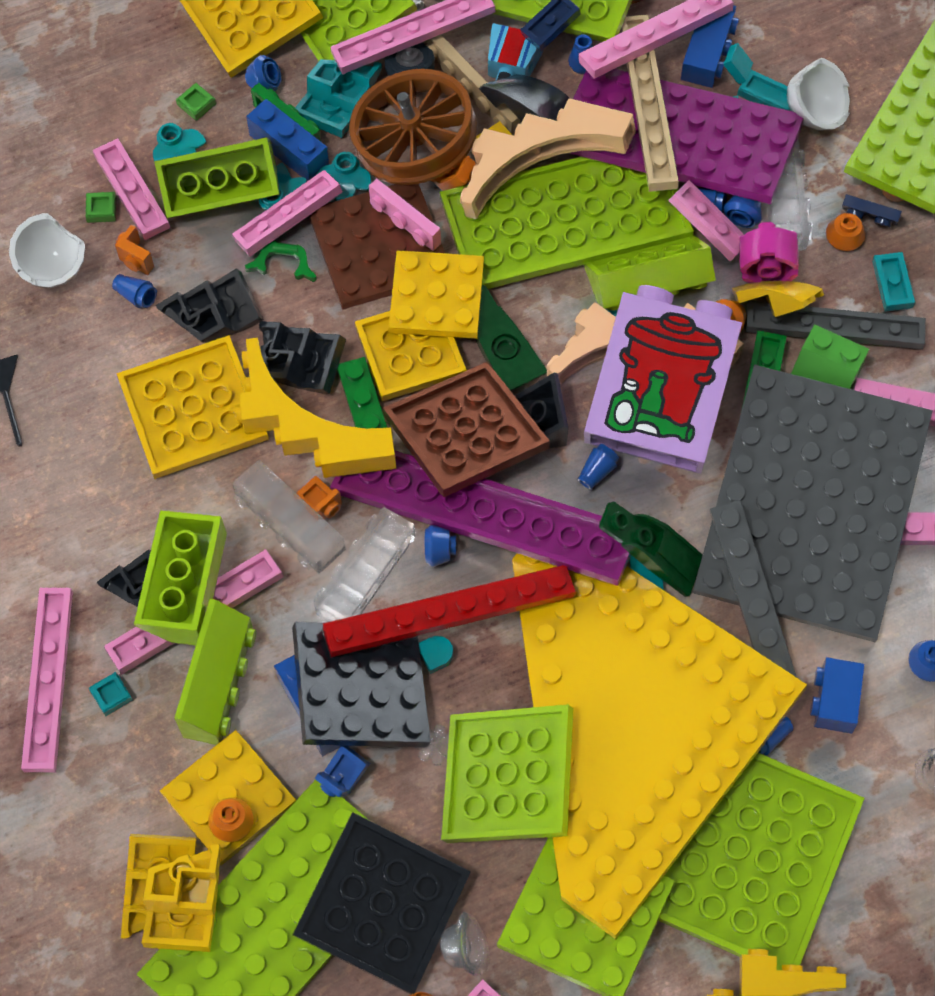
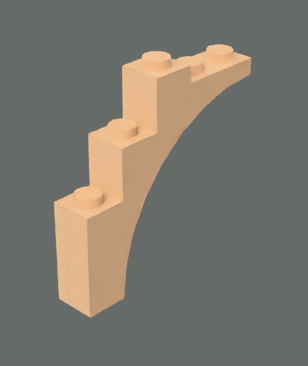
M569 98L564 109L561 108L559 110L557 121L526 113L522 123L517 125L514 136L484 128L480 137L476 138L473 143L472 154L475 157L476 164L472 170L468 187L462 190L460 196V203L463 206L465 216L477 219L486 202L504 183L518 172L539 161L559 154L577 151L604 150L626 154L636 132L633 114Z
M596 302L588 310L586 308L582 309L575 319V335L567 342L560 356H553L546 366L547 376L554 372L558 373L561 385L579 370L603 360L616 317ZM687 303V304L684 306V308H687V309H691V310H695V309H696V308H694L692 305H690L689 303ZM739 339L736 344L731 367L741 357L744 343Z

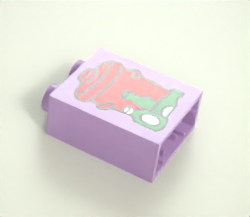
M641 285L638 288L637 295L625 292L622 294L585 426L584 443L594 446L604 444L613 451L701 474L742 322L730 320L733 310L721 303L700 300L697 302L696 309L691 310L672 305L674 295L671 292L655 286Z

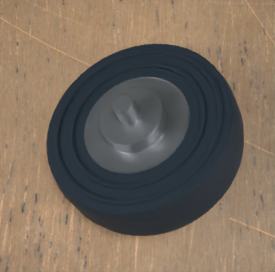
M422 42L385 57V69L388 76L412 69L434 70L435 57L432 49H429Z

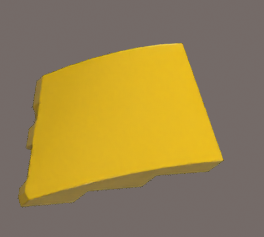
M761 281L732 287L734 298L738 303L765 295L774 317L805 308L810 303L816 301V298L824 296L822 288L794 281Z
M130 834L121 939L129 938L132 934L144 930L147 909L143 897L148 869L162 863H171L176 858L187 854L189 856L195 855L196 837Z
M213 844L206 851L192 856L187 854L176 858L171 863H162L148 869L143 897L147 909L142 937L144 948L210 952L218 892L220 844Z

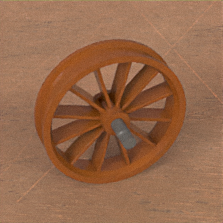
M412 69L390 75L368 89L353 109L349 131L360 162L371 175L391 184L413 185L439 178L463 161L476 139L477 119L469 94L457 79L447 73L433 69ZM428 92L420 106L416 108V93ZM441 93L448 95L447 98L434 105ZM390 103L399 115L383 112L380 109ZM460 105L464 108L462 112L447 114ZM370 120L383 124L367 127ZM461 126L458 133L443 129ZM429 137L448 142V144L438 151L429 140ZM379 139L367 148L364 147L363 141ZM424 144L432 155L417 160V146ZM407 146H410V162H398ZM392 148L385 160L376 158Z

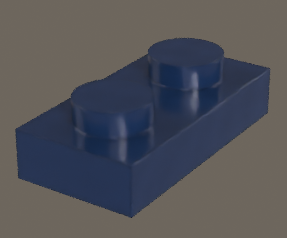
M551 0L520 29L522 36L538 50L542 51L581 15L580 8L571 0Z
M848 194L845 195L842 208L847 210L846 213H852L860 219H863L864 215L875 218V224L889 228L891 224H898L902 213L900 210Z

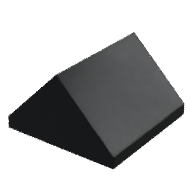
M554 372L515 395L516 399L549 439V449L567 446L568 423L559 375Z

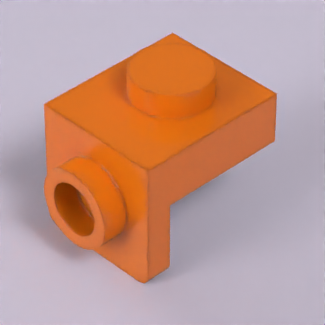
M466 156L454 169L431 181L442 191L464 186L471 180V172L476 162L469 156Z
M130 225L126 232H122L116 240L115 247L119 260L124 262L130 270L134 272L139 270L149 275L154 268L151 253L138 246L140 237L137 227Z
M314 476L294 494L295 501L319 523L326 518H332L341 508V493L336 488L331 490L317 476Z

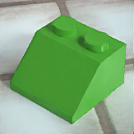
M814 324L791 374L852 389L864 365L869 348Z

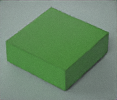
M195 83L176 99V103L197 121L216 105V100L200 85Z
M115 192L86 193L87 223L116 221Z

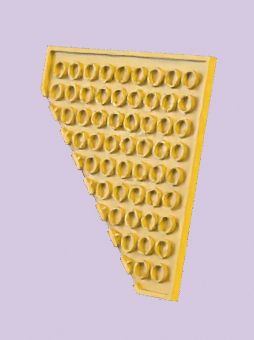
M518 553L512 558L514 577L557 567ZM626 566L619 586L568 570L576 591L573 598L519 611L533 707L569 704L573 708L567 836L552 837L561 900L596 924L615 940L807 687L806 683L628 566Z

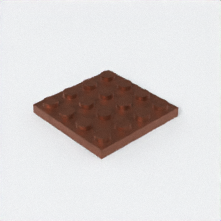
M393 184L387 186L433 222L419 184ZM369 192L327 203L309 215L342 310L392 295L397 250L445 253L442 243L432 251L426 245L418 244L412 234L406 229L398 228L383 211L378 212L370 203Z
M488 362L383 408L384 417L443 498L549 449V439Z

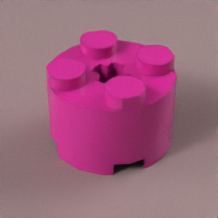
M763 222L758 225V229H754L739 237L740 271L745 282L793 281L798 276L799 253L796 232L776 227L772 222Z

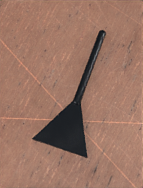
M17 354L0 359V393L4 398L16 444L20 447L23 443L9 397L18 359Z

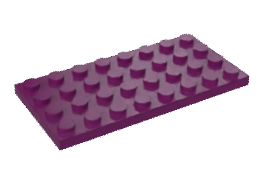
M613 69L594 79L586 70L573 99L633 114L636 132L626 154L604 150L577 151L570 154L645 172L628 72ZM660 80L678 181L686 183L690 180L696 186L772 204L802 129L804 118L798 116L793 111Z

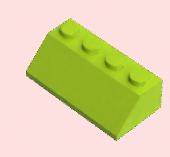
M267 137L154 161L167 218L280 195L271 140Z
M694 234L691 237L588 262L584 265L597 303L604 309L607 308V310H618L623 292L637 295L638 288L641 285L659 287L676 295L681 289L688 287L700 289L706 287L708 282L716 281L711 247Z
M160 510L135 616V627L171 643L196 645L209 599L214 597L227 536L221 516Z
M209 599L175 714V721L183 738L217 745L222 741L223 736L227 737L231 727V718L228 717L231 706L236 707L239 699L240 688H237L239 677H244L246 674L248 659L245 656L248 647L252 648L254 646L256 630L253 629L250 617L215 599Z

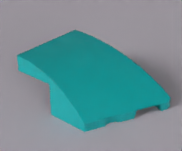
M320 59L307 75V93L295 108L307 121L312 120L315 122L319 129L343 138L349 130L350 118L355 105L362 95L375 85L382 69V63L374 62L373 66H362L342 74L335 60Z

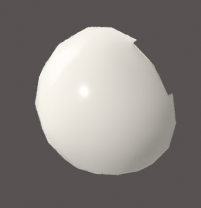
M820 58L803 68L790 80L787 87V102L791 111L804 118L803 125L816 130H832L844 124L850 114L848 113L850 103L849 84L844 73L834 63Z
M48 213L29 217L17 227L10 239L9 256L13 268L22 279L34 286L52 288L66 284L77 275L84 262V241L67 231Z

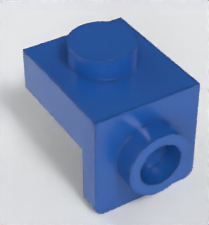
M341 746L323 772H319L315 779L321 783V790L334 798L336 796L350 795L371 763L349 746Z

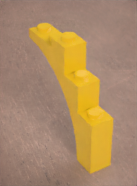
M258 338L246 339L247 351H242V362L244 369H249L250 377H244L246 392L239 393L240 405H235L237 423H243L245 434L274 430L276 445H282L284 456L314 452L316 468L322 467L324 478L396 469L391 428L366 429L343 426L322 419L301 408L281 390L271 377L263 361Z
M748 949V955L742 954L740 957L739 996H801L813 992L842 991L846 988V974L837 973V967L818 966L816 967V972H803V966L782 965V970H777V956H768L769 950ZM713 989V995L706 996H734V990Z

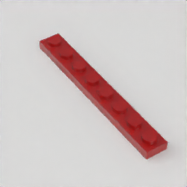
M561 565L323 623L322 629L330 656L335 657L573 598L576 591L567 566Z

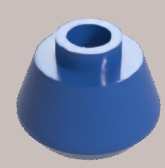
M260 55L247 67L245 80L251 88L260 83L266 89L270 88L276 91L281 82V72L279 66L272 58Z
M734 195L725 204L724 213L734 225L742 228H751L761 222V202Z
M430 525L425 529L426 563L431 567H435L450 561L451 555H456V536H450V530L436 525Z
M925 640L917 643L911 649L908 658L912 672L918 678L929 682H935V640Z

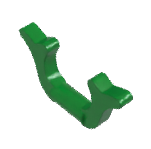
M273 241L263 247L259 256L254 261L245 265L246 272L259 271L265 275L267 274L266 262L270 256L275 254L294 256L300 261L299 267L294 272L295 279L306 278L312 282L316 281V275L308 267L306 251L298 244L292 245Z

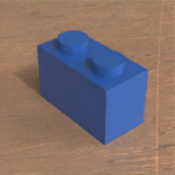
M826 657L823 666L816 668L814 686H819L818 697L813 696L810 708V715L815 716L814 727L853 733L858 723L865 664Z

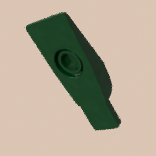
M482 285L478 337L475 340L485 360L510 391L546 375L547 369L524 335L501 306L496 304L487 287Z
M614 501L607 503L599 528L620 542L626 551L684 597L690 596L699 571L702 553L668 524L646 514L633 515Z

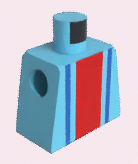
M493 23L488 54V75L496 78V80L516 74L530 76L543 50H538L522 36L520 29Z

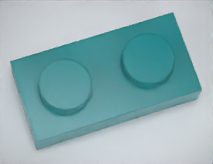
M903 252L874 255L872 263L884 312L913 308L915 299Z

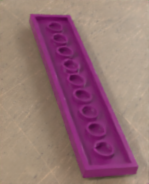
M394 450L396 469L336 476L330 485L331 490L336 488L343 497L429 525H436L451 532L555 566L565 565L570 571L619 586L631 554L621 546L620 542L599 528L602 518L600 515L487 479L480 480L443 498L412 455Z

